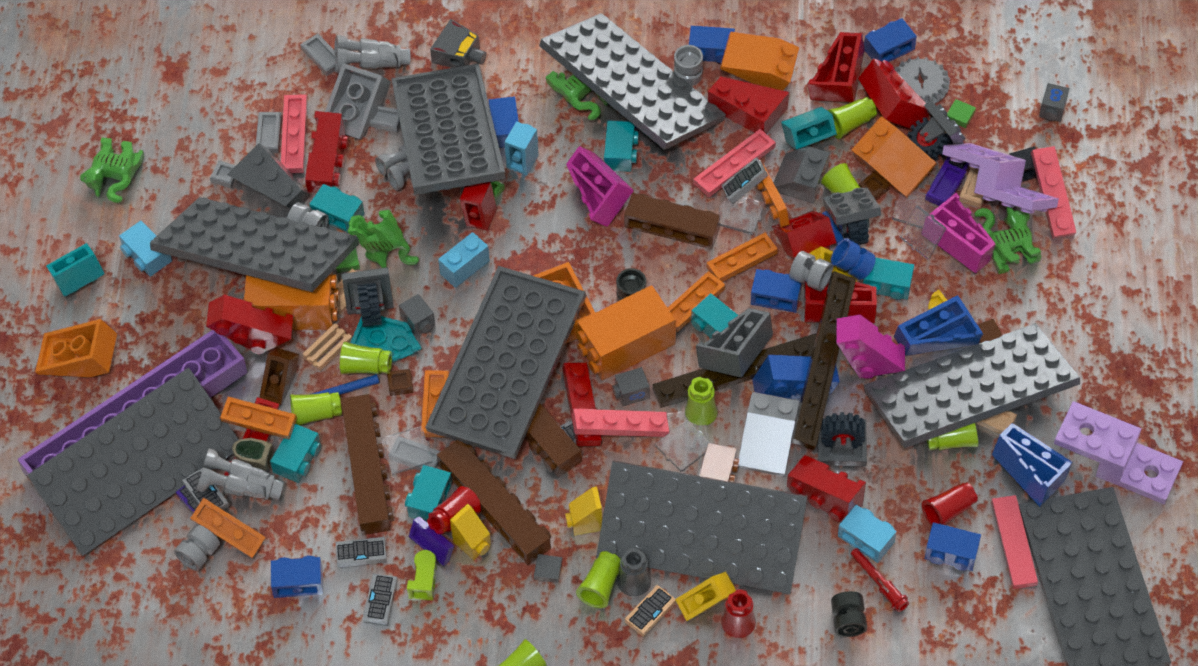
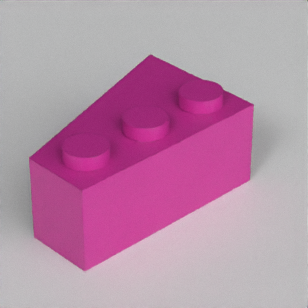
M579 146L566 165L575 185L581 191L583 203L587 205L590 211V219L608 227L634 190L596 153Z
M955 193L927 216L922 234L976 274L990 262L995 242L982 225L975 222L971 216L972 212L969 208H965L959 201V195Z
M861 315L837 318V345L859 378L868 379L877 375L905 371L904 345L901 343L896 345L892 342L891 336L879 333L878 327Z

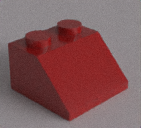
M814 210L789 219V225L780 227L779 224L772 226L784 251L794 259L801 251L810 253L819 247L829 249L830 245L837 243L829 217Z

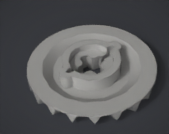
M917 56L913 60L908 58L906 62L901 61L900 65L895 67V71L925 103L930 100L934 104L939 102L949 90L950 78L948 77V71L944 70L942 64L938 65L936 60L930 61L927 57L920 59ZM919 74L924 80L922 88L918 80Z

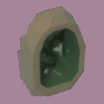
M246 438L238 440L232 446L236 459L268 471L270 468V461L274 454V448L271 443Z

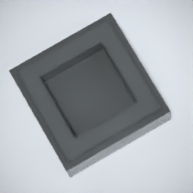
M538 554L534 580L559 583L563 562L562 557Z

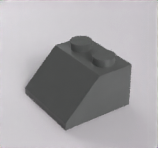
M809 146L785 153L773 182L778 192L814 204L822 185L821 180L829 168L830 153Z

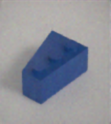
M957 295L898 325L894 338L898 344L901 343L905 346V355L909 356L976 345L979 343L983 333Z
M768 355L752 379L754 392L788 399H801L811 357ZM836 365L829 395L833 393L840 383Z
M1013 423L999 435L992 453L994 458L1039 507L1065 482L1073 463Z

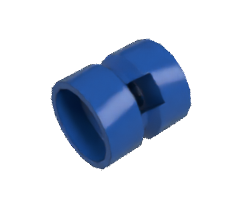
M848 238L841 240L837 244L831 256V263L842 271L848 270V274L857 280H862L869 275L876 260L872 252L865 248H860L857 243Z

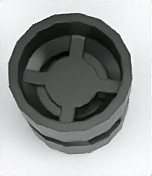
M628 268L618 274L616 278L617 302L646 288L644 273L635 268Z
M853 591L834 595L831 598L832 614L835 616L833 621L836 635L855 637L867 631L866 615L863 613L865 609L863 595Z

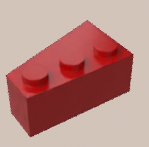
M839 33L828 50L826 59L823 63L819 64L817 73L807 83L810 100L855 101L859 82L858 78L865 52L862 33Z
M873 58L858 80L884 119L910 128L912 125L916 127V121L918 120L920 123H923V118L929 117L924 106L926 104L924 100L894 70L891 63L886 60L879 61Z
M720 76L708 91V102L716 105L726 114V118L753 133L761 129L767 134L788 109L789 92Z
M315 111L314 118L316 119L317 130L316 132L312 131L311 139L314 140L312 152H309L305 176L306 188L309 193H317L323 184L330 187L340 186L341 173L339 171L345 164L343 152L344 149H348L349 136L345 135L342 113Z
M807 282L804 283V322H820L829 282L822 291L808 287ZM855 282L847 317L861 315L869 322L875 323L877 308L876 287Z
M225 294L210 301L208 304L206 327L232 340L234 343L251 350L255 354H263L291 340L293 315L286 313L284 317L274 314L272 308L265 307L264 310L252 307V302Z
M804 455L787 475V487L792 493L808 496L807 500L811 506L828 513L829 517L836 522H842L855 505L863 506L865 481L860 479L858 482H854L847 478V473L843 471L839 474L828 470L830 468L829 465Z

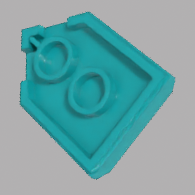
M381 316L382 325L363 327L361 317L350 342L360 346L392 351V363L422 350L407 322Z

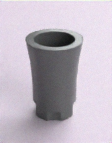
M637 548L627 549L620 560L617 585L621 592L628 596L643 595L651 586L647 558L644 552L637 550Z

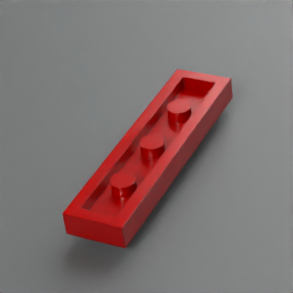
M587 362L564 363L562 371L572 419L574 409H596ZM574 434L577 446H600L602 442L601 435Z

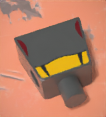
M452 19L449 20L430 48L431 62L450 68L470 65L472 61L483 64L487 56L485 51L480 50L478 35Z

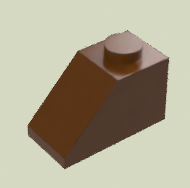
M276 348L267 354L259 398L280 405L283 404L295 378L299 354Z

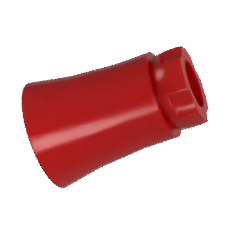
M966 482L955 485L937 496L923 500L921 507L926 520L931 526L933 522L948 525L961 513L970 509L971 505L978 501V496L973 486Z
M458 487L450 497L428 514L427 522L430 529L434 530L436 534L450 531V519L467 504L472 507L478 516L481 512V504L477 495L468 487Z
M737 589L734 593L729 594L726 600L725 612L721 619V625L725 633L734 638H744L750 635L756 626L752 598L747 594V591Z

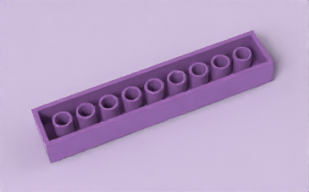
M213 330L208 332L18 458L23 474L25 476L188 367L211 398L248 373L243 356L226 337L217 334Z

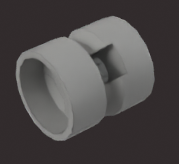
M684 45L679 47L674 53V73L678 78L684 79L691 86L698 84L702 79L703 54L696 46Z
M300 202L292 206L287 216L289 220L305 222L309 225L327 228L329 221L327 214L319 210H312L310 206Z
M801 251L792 263L789 277L802 284L807 282L808 287L822 291L830 280L833 264L823 259L816 260L814 255Z
M196 524L187 534L188 540H182L174 550L175 556L185 566L194 571H198L207 561L206 555L211 556L220 545V541L211 531L204 526Z

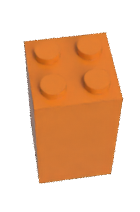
M333 272L313 292L246 275L244 300L252 302V307L261 310H264L265 307L272 308L274 314L284 317L286 313L293 315L292 330H328L334 324V321H338L336 301H339L340 293L339 287H337V275H333Z
M651 285L579 320L578 331L576 332L579 340L577 349L582 357L586 356L592 373L594 375L598 374L603 381L675 345L676 319Z

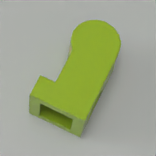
M421 550L414 557L416 575L415 581L408 580V599L433 601L437 572L436 559L431 551Z

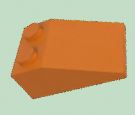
M730 32L720 69L753 84L783 91L791 82L799 47L780 38Z
M882 116L851 150L861 164L876 173L906 198L909 197L937 165L933 159Z
M102 319L44 333L35 372L38 375L94 377L109 373L117 333Z

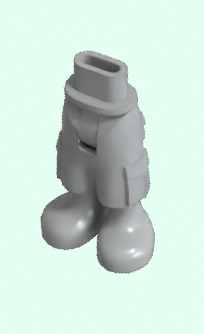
M336 35L335 73L340 72L343 63L347 65L359 63L361 69L400 67L401 64L410 65V49H401L400 45L396 46L387 41L378 42L377 40L361 38L360 41H354L342 35Z
M404 145L400 146L399 151L394 154H381L375 158L379 172L383 176L388 175L389 183L395 191L401 190L404 187V176L409 172Z
M208 448L196 490L205 492L211 485L224 486L225 493L236 496L245 495L265 498L266 500H268V497L279 500L284 481L274 479V475H270L262 469L252 467L247 462L234 459L232 462L226 461L218 456L215 449ZM213 469L226 471L228 476L216 473Z

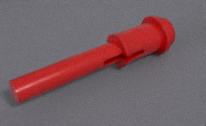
M858 548L853 549L850 554L880 587L879 592L891 603V608L897 610V612L905 610L909 605L908 597L902 595L891 580L887 581Z

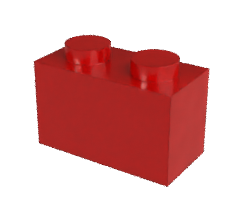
M491 182L465 186L460 197V203L466 226L488 231L497 210Z

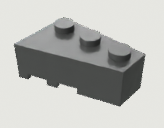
M260 143L227 174L290 209L295 203H304L311 196L270 149Z
M748 308L728 322L726 329L721 332L715 331L712 334V338L706 343H698L696 351L699 368L742 377L773 336L770 313Z

